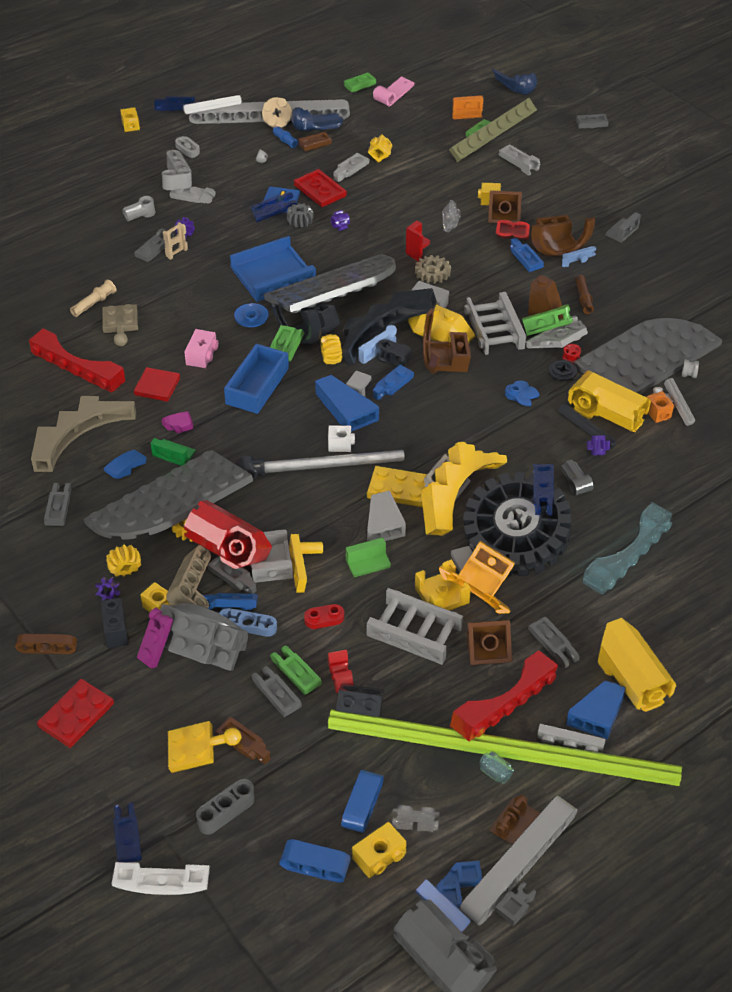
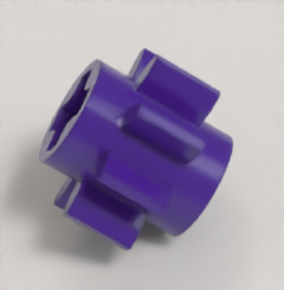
M342 210L333 213L334 216L331 217L333 228H338V231L348 228L347 225L350 224L348 213H343Z
M185 217L182 220L178 219L175 226L179 222L184 224L186 227L185 238H187V235L192 236L195 230L193 221Z
M591 436V441H587V450H591V455H606V450H610V441H605V436Z
M113 576L110 580L102 577L101 581L103 584L96 583L95 587L99 588L95 595H100L102 600L114 599L113 594H120V591L117 590L120 583H115ZM105 586L107 588L111 587L112 590L109 592L108 590L105 591L104 588Z

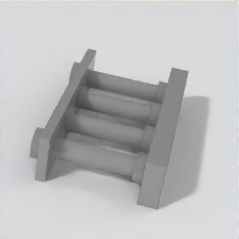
M506 292L499 293V300L493 303L473 305L471 298H467L464 312L471 321L478 338L479 348H482L485 355H488L489 345L513 342L518 350L525 349L526 334ZM492 309L501 311V313L478 316L477 314L479 311ZM496 320L506 322V324L483 327L481 324ZM501 331H508L511 333V335L501 336L489 339L486 335L489 333Z
M388 588L386 590V604L388 606L379 620L370 617L367 622V636L443 664L446 659V646L444 643L452 629L461 632L463 616ZM396 607L407 611L398 627L387 624ZM414 615L426 618L417 634L406 631ZM433 621L444 625L436 641L424 638Z

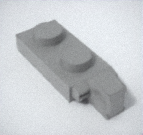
M359 153L354 154L338 165V168L334 171L333 179L339 182L344 177L351 176L369 164V158Z

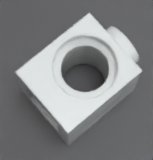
M329 426V452H351V444H355V433H351V426Z

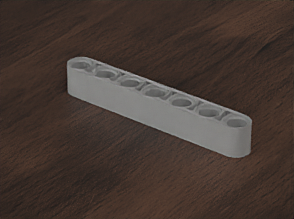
M556 796L465 898L460 906V911L476 924L481 925L495 910L498 903L518 884L571 823L577 813V809L560 796Z

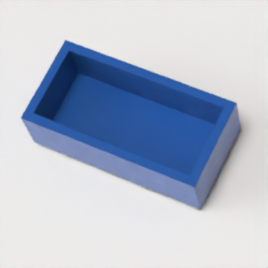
M255 344L225 386V404L258 414L289 369L288 353Z

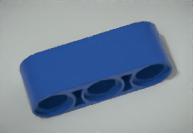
M361 769L344 811L341 827L361 833L365 832L382 788L383 775Z
M291 839L286 842L279 863L286 870L339 883L345 880L351 858L342 851Z

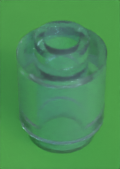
M494 751L485 753L479 762L481 764L480 770L496 782L503 784L509 780L514 771L510 767L511 764Z

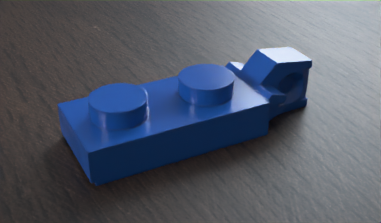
M517 238L511 239L510 248L512 253L528 272L543 268V261L527 243L522 244Z
M400 364L375 385L373 398L380 400L386 394L393 395L414 377V372Z
M217 593V595H203L208 601V609L210 610L214 607H220V609L240 607L242 610H251L256 608L258 602L257 594Z

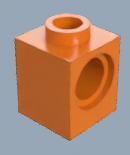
M663 391L647 396V398L651 399L648 414L655 423L672 417L674 404Z

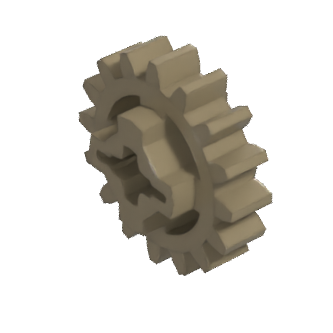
M430 255V257L424 256V260L419 259V262H416L415 274H417V278H421V281L427 280V283L433 281L436 284L437 281L442 283V279L447 280V277H450L451 265H449V261H445V258L440 259L438 255L436 258Z

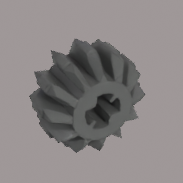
M298 203V205L292 204V207L288 208L286 216L290 226L302 228L312 224L314 214L313 209L309 205L306 206L305 203Z

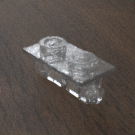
M400 805L398 809H393V814H397V817H393L392 826L397 827V829L413 830L414 821L418 822L417 831L433 832V830H438V821H434V817L439 818V812H435L434 808L422 807L421 811L412 810L411 806Z

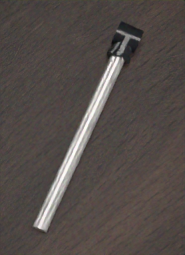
M395 450L264 462V458L254 460L250 456H242L238 458L236 465L250 473L254 480L256 476L265 477V473L404 461V451Z

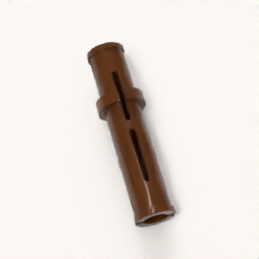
M578 275L579 280L576 276L575 283L580 296L579 302L583 307V312L590 314L589 309L591 312L594 311L593 299L589 294L585 276Z

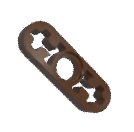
M20 634L17 636L15 648L21 653L72 654L76 651L77 639L72 635Z

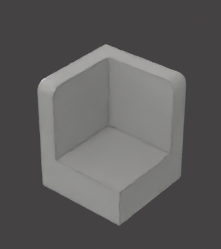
M355 371L346 385L365 397V387L371 381V376Z

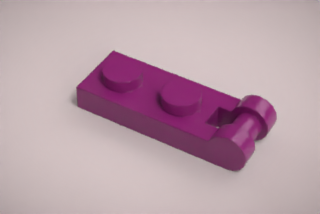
M153 608L149 613L150 620L137 658L151 669L158 665L173 623V619L168 615L164 616L158 608Z

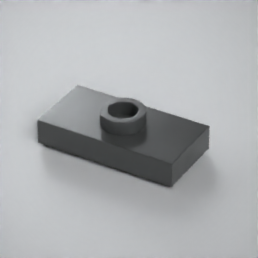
M606 114L576 116L578 128L608 127Z

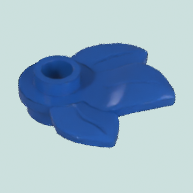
M515 381L514 384L507 385L505 388V395L508 399L517 400L518 403L525 406H531L530 399L540 396L539 392L529 386L526 381Z

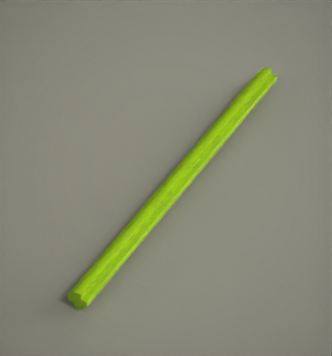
M333 709L330 711L328 729L674 786H679L681 782L682 766L487 734L475 737L469 742L457 731L450 728L341 712Z

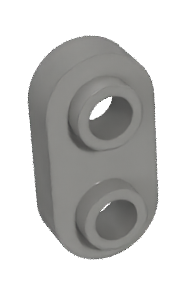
M182 136L175 140L176 148L186 156L194 158L199 155V145L190 138Z

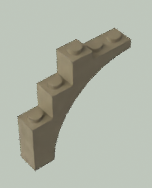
M81 396L78 411H59L56 427H38L31 457L34 472H53L56 461L62 451L81 434L106 423L136 419L135 402L100 401L99 396Z

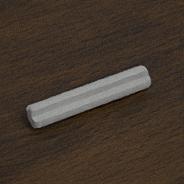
M666 379L664 385L685 425L694 424L695 418L674 379Z

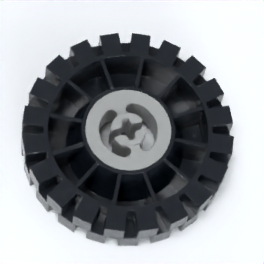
M515 472V478L510 479L509 473L499 475V482H496L492 477L484 482L485 489L479 486L473 492L474 499H468L463 518L467 545L473 552L479 541H482L514 561L515 564L508 576H512L513 570H518L519 576H528V569L532 568L535 574L545 570V563L551 567L558 561V554L563 555L566 551L567 542L570 543L571 508L568 500L565 501V494L560 488L555 490V484L550 480L546 479L541 483V476L531 473L529 479H525V472Z

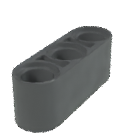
M240 779L202 805L196 812L200 832L206 835L212 834L251 807L255 801L252 782L247 779Z

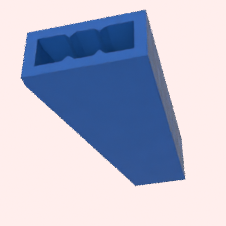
M329 375L315 381L316 395L341 426H351L352 432L379 421L378 405L334 376Z

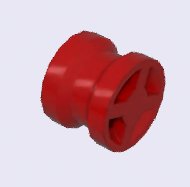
M567 344L563 349L562 360H567L574 364V361L580 358L581 348L576 344Z

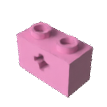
M195 329L185 350L186 365L207 367L208 363L213 359L214 350L218 348L216 332Z

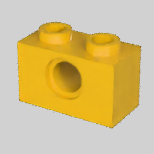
M387 822L352 847V859L367 877L371 878L375 874H381L392 862H397L404 857L406 853V840L390 822ZM378 850H383V851H385V852H384V853H377L376 851H378Z

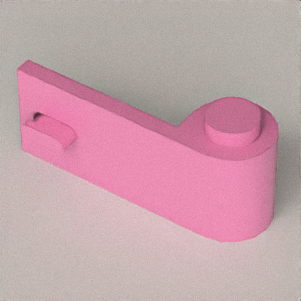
M400 77L389 88L376 87L373 91V97L375 100L391 106L409 91L415 83Z

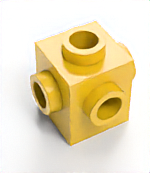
M380 135L378 138L374 137L371 140L368 153L378 163L391 154L392 144L388 138Z

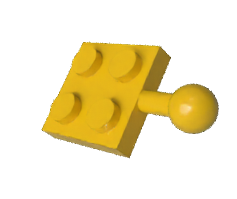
M210 721L168 731V769L171 773L214 763L213 746L223 743L231 746L237 745L241 740L240 731L236 728H229L224 734L213 737Z

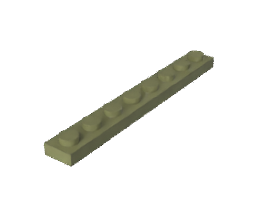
M528 98L449 150L456 161L459 162L533 114L537 109L530 98Z

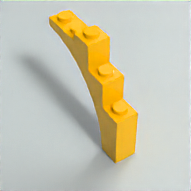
M458 442L455 446L448 449L450 462H444L435 469L436 482L429 483L427 487L421 490L426 535L443 536L452 531L454 502L465 479L474 471L499 468L507 463V456L499 455L497 452L488 454L483 453V451H475V446L466 444V442Z

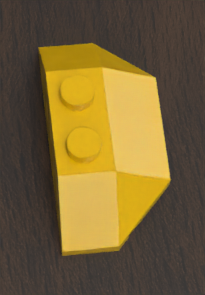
M436 305L433 312L431 340L448 342L450 332H467L468 342L470 343L474 339L475 333L462 315ZM426 314L408 318L412 331L421 336L424 333Z

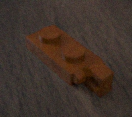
M229 717L215 731L216 736L224 734L229 728L238 729L241 733V740L237 745L232 746L234 749L251 760L256 758L265 765L271 760L270 751L265 749L266 744L263 743L262 738L232 717Z

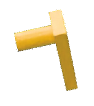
M291 534L289 553L292 560L296 593H304L307 576L302 554H322L323 543L300 542L299 534Z

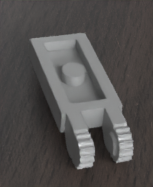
M190 187L170 191V197L173 199L207 204L211 203L216 195L215 191L210 188Z

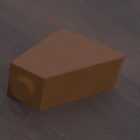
M539 275L531 283L528 307L529 316L562 306L554 280ZM562 314L558 315V319L563 318Z

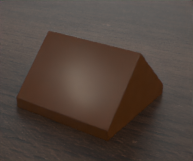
M490 191L488 223H497L500 220H509L513 223L520 222L522 192Z
M510 620L468 623L466 642L470 665L512 662Z

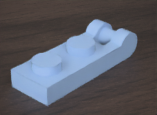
M394 325L387 326L386 331L359 347V361L365 364L376 357L379 352L378 342L380 340L388 339L396 342V327Z

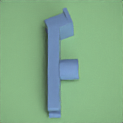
M591 246L563 254L562 267H569V263L578 260L582 263L586 262L589 257L596 255L594 251L597 248Z

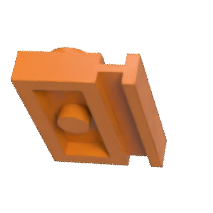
M483 97L453 98V119L482 117Z

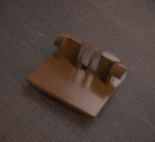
M526 796L513 797L489 831L513 845L541 813L527 805L528 799Z

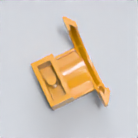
M479 541L459 574L446 567H439L444 580L453 581L462 587L464 582H467L471 588L470 592L491 605L495 612L498 614L510 613L509 607L494 597V595L515 564L511 559Z

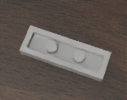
M540 724L537 737L538 740L545 744L553 745L556 743L567 748H577L603 753L605 743L604 738Z

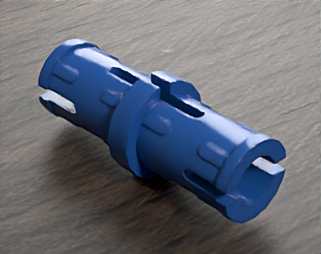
M280 126L273 129V134L280 138L281 142L288 144L291 148H295L298 145V140L293 138L288 131H284Z

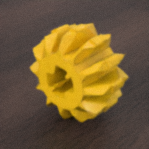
M332 334L323 336L320 341L323 361L331 365L340 363L342 351L339 337Z
M125 544L122 547L116 546V549L110 550V554L106 556L108 569L115 576L122 575L124 577L126 574L131 575L132 572L138 571V567L141 566L139 551H137V548H133L132 545L127 547Z

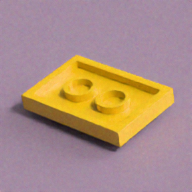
M375 466L367 491V498H371V495L390 490L396 503L423 507L421 490L425 488L424 478L427 474Z

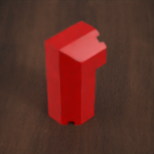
M208 500L200 501L197 504L200 507L197 510L193 508L184 525V530L187 531L184 533V536L220 556L223 563L238 569L267 560L272 545L263 531Z

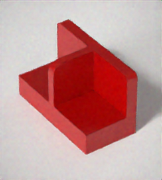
M416 221L406 228V254L419 262V259H422V250L430 244V240L422 235V223Z

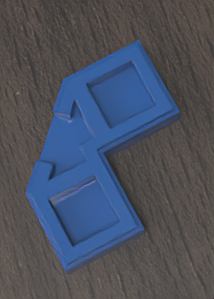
M480 862L455 863L446 877L436 885V889L459 910L462 904L460 888L477 886L482 880Z

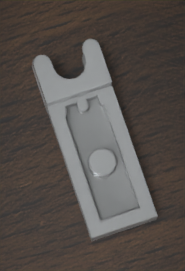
M510 144L499 150V156L521 168L523 173L531 175L530 169L539 170L540 160L535 156H529Z

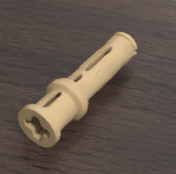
M106 280L103 285L94 288L93 293L71 307L70 312L73 316L78 317L98 301H104L109 294H114L116 292L115 285L112 281Z

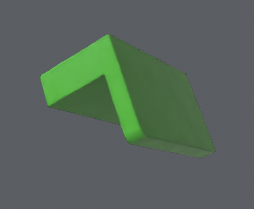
M384 538L346 547V562L353 577L391 567V563L386 555V542Z

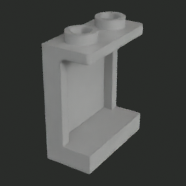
M287 530L263 532L272 545V549L266 561L251 564L253 581L256 583L293 578Z

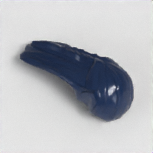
M492 68L496 79L515 93L530 94L537 85V77L534 73L521 76L516 75L513 78H509L502 72Z
M295 107L291 113L292 124L300 131L336 129L343 123V117L339 116L338 113L312 115L308 110H303L300 107Z

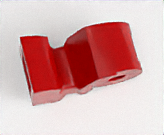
M347 650L328 653L329 672L334 681L335 691L338 694L342 683L354 685L352 672L348 670Z

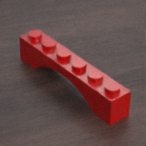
M44 328L29 339L31 352L35 356H39L59 366L61 369H65L75 376H79L99 386L101 389L112 393L126 381L123 367L111 361H90L73 356L60 345L56 334Z
M538 650L525 660L521 678L510 691L488 700L467 701L453 711L450 726L469 742L475 737L482 736L487 728L495 726L502 717L510 715L518 705L525 704L530 696L533 694L537 695L545 685L553 683L557 676L555 673L558 665Z

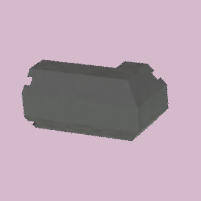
M431 899L419 901L416 904L418 907L416 911L413 912L409 909L405 912L394 927L396 932L394 938L443 992H481L497 971L496 966L492 967L495 962L494 957L476 940L473 943L466 941L469 937L464 935Z

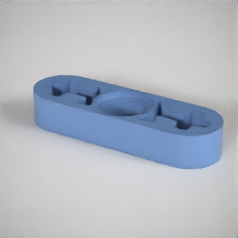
M231 608L223 609L219 613L226 618L231 617L229 620L250 634L269 637L277 632V621L269 615ZM247 619L253 621L251 625H244L242 622Z

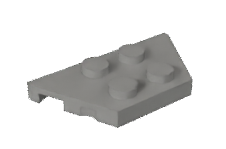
M574 315L572 323L547 330L526 341L527 348H564L567 344L577 341L586 335V326L580 320L578 321L577 316Z

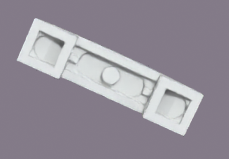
M116 862L112 886L146 894L176 895L194 893L207 889L210 867L209 865H186L185 869L140 868L139 863Z

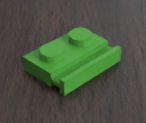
M281 325L270 348L288 353V361L291 362L302 340L304 331Z

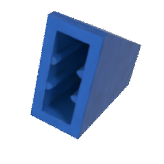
M604 681L569 710L566 725L608 740L624 698L625 687Z

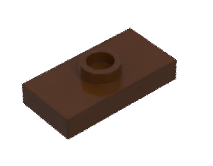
M321 132L298 139V144L304 151L332 144V139L326 132Z

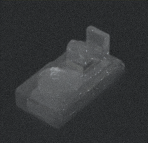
M452 200L442 211L443 229L448 233L457 226L458 220L461 217L459 215L461 211L456 208V203Z

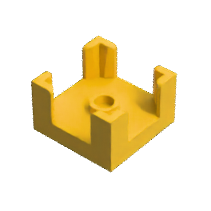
M452 560L442 564L443 567L456 573V566ZM424 570L415 573V589L424 602L448 611L469 603L471 588L467 582H464L462 587L453 581L444 580L441 574L425 579Z

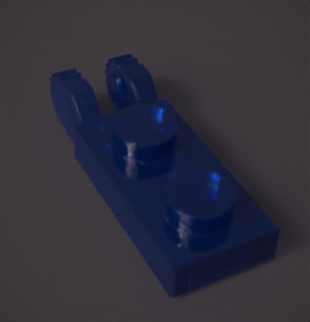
M288 192L253 205L251 210L256 221L260 222L288 210L289 207H292V204L297 205V202L295 200L288 201L293 198L292 192Z
M534 464L535 515H540V502H548L547 513L552 515L554 464Z
M128 803L129 816L121 818L120 806L115 805V819L113 821L117 860L119 863L140 861L142 857L134 803Z

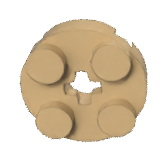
M271 98L264 104L262 116L265 123L273 128L280 126L283 128L291 119L292 110L285 99ZM275 109H278V111H281V113L279 114V117H277L276 115H273V112H275Z

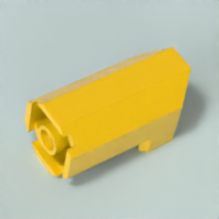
M589 370L571 387L568 395L569 403H573L575 406L573 409L588 419L594 415L601 416L633 432H636L643 424L644 419L642 417L644 414H648L651 399Z
M623 618L607 623L599 652V665L606 675L612 676L613 674L618 683L625 687V693L636 709L640 710L641 707L646 712L661 706L665 702L663 698L666 695L670 698L674 694L676 683L638 630Z

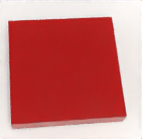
M146 367L134 389V395L168 402L180 380V374Z

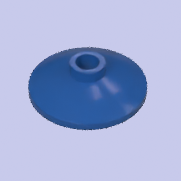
M249 303L237 308L234 317L236 322L242 326L257 327L267 321L269 314L264 306Z

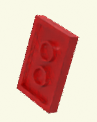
M320 169L294 180V186L320 207L327 206L347 196V191Z
M80 679L37 722V725L40 729L71 748L114 705V700L83 679Z

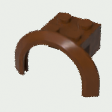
M568 215L536 218V225H532L531 230L533 245L539 252L548 256H563V254L577 251L590 239L594 230L595 217L585 218L583 233L577 241L571 234L572 221Z
M430 309L426 314L423 333V359L425 367L431 374H435L436 371L467 372L471 359L467 332H450L448 342L430 341L434 318L433 309Z

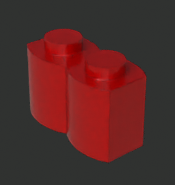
M509 220L497 221L496 235L505 239L513 237L518 240L529 239L530 225L528 223H513Z

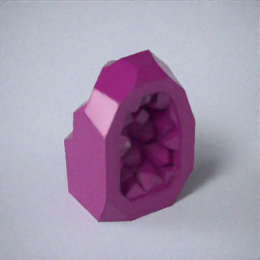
M189 411L162 418V425L168 431L173 430L177 433H182L194 429Z

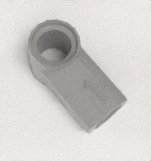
M143 196L139 199L138 203L122 209L127 221L141 216L152 217L155 214L154 202L151 196Z

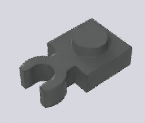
M525 882L519 885L517 894L510 890L495 907V912L513 926L529 910L527 903L535 899V890L530 894L523 892L526 889Z

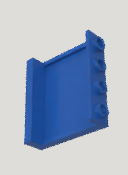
M290 236L230 255L231 269L256 302L265 299L264 293L316 276V268L313 265L307 266L291 247Z

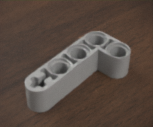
M178 150L167 151L168 170L162 172L163 189L177 190L190 188L192 186L191 169Z

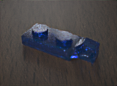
M195 97L155 99L154 107L155 110L160 111L184 110V105L195 103Z

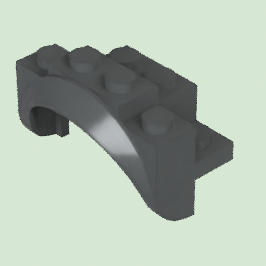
M162 604L160 609L164 616L168 615L173 619L164 645L165 648H168V651L204 664H213L229 671L234 670L239 651H245L248 641V632L246 630H243L221 614L195 604Z

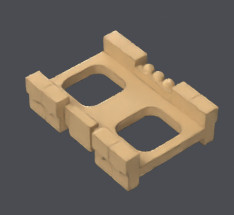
M180 222L170 230L163 231L166 245L165 253L170 260L173 259L174 254L181 250H188L184 235L186 234V227ZM177 229V236L171 239V232ZM179 242V248L172 252V246Z

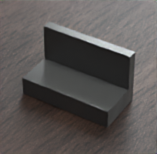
M635 212L628 219L622 218L606 232L605 236L622 243L639 228L641 214Z

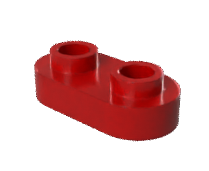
M337 604L310 608L304 614V623L311 629L339 625L344 621L345 611L342 606Z

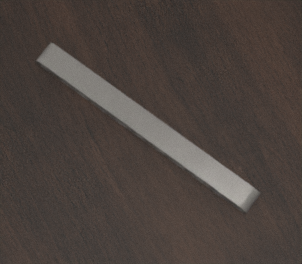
M346 100L287 101L292 111L295 107H300L303 110H308L312 115L338 113L343 119L348 118L350 114L349 103ZM247 102L190 113L189 120L194 124L265 122L262 110L266 102ZM275 109V112H273V115H276L277 117H279V114L281 113V111H278V109Z

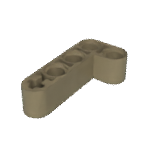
M199 545L184 557L166 595L170 605L190 603L209 608L207 599L196 590L211 559L208 549Z

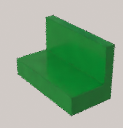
M154 438L151 442L152 456L181 466L191 460L196 453L195 449L165 439L159 440Z

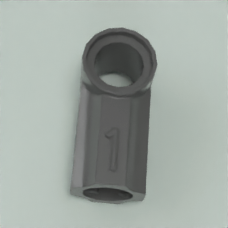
M568 460L561 466V471L568 480L569 489L574 496L593 490L591 477L583 473L577 462Z

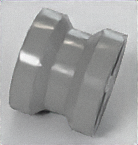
M685 359L682 377L691 376L696 379L699 361L690 362Z

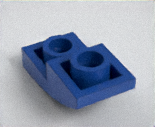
M131 450L111 461L104 467V471L113 478L120 479L131 475V468L146 464L147 457L136 450Z

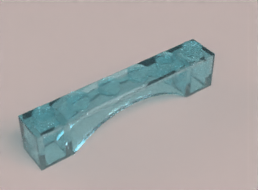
M652 502L641 513L640 533L635 541L617 554L596 558L585 569L583 583L602 595L608 589L611 590L619 577L623 578L628 568L634 566L639 557L648 552L652 543H657L661 534L670 529L672 513Z

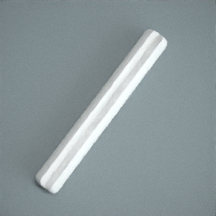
M237 95L184 105L185 114L233 106L241 104L242 101L241 97Z

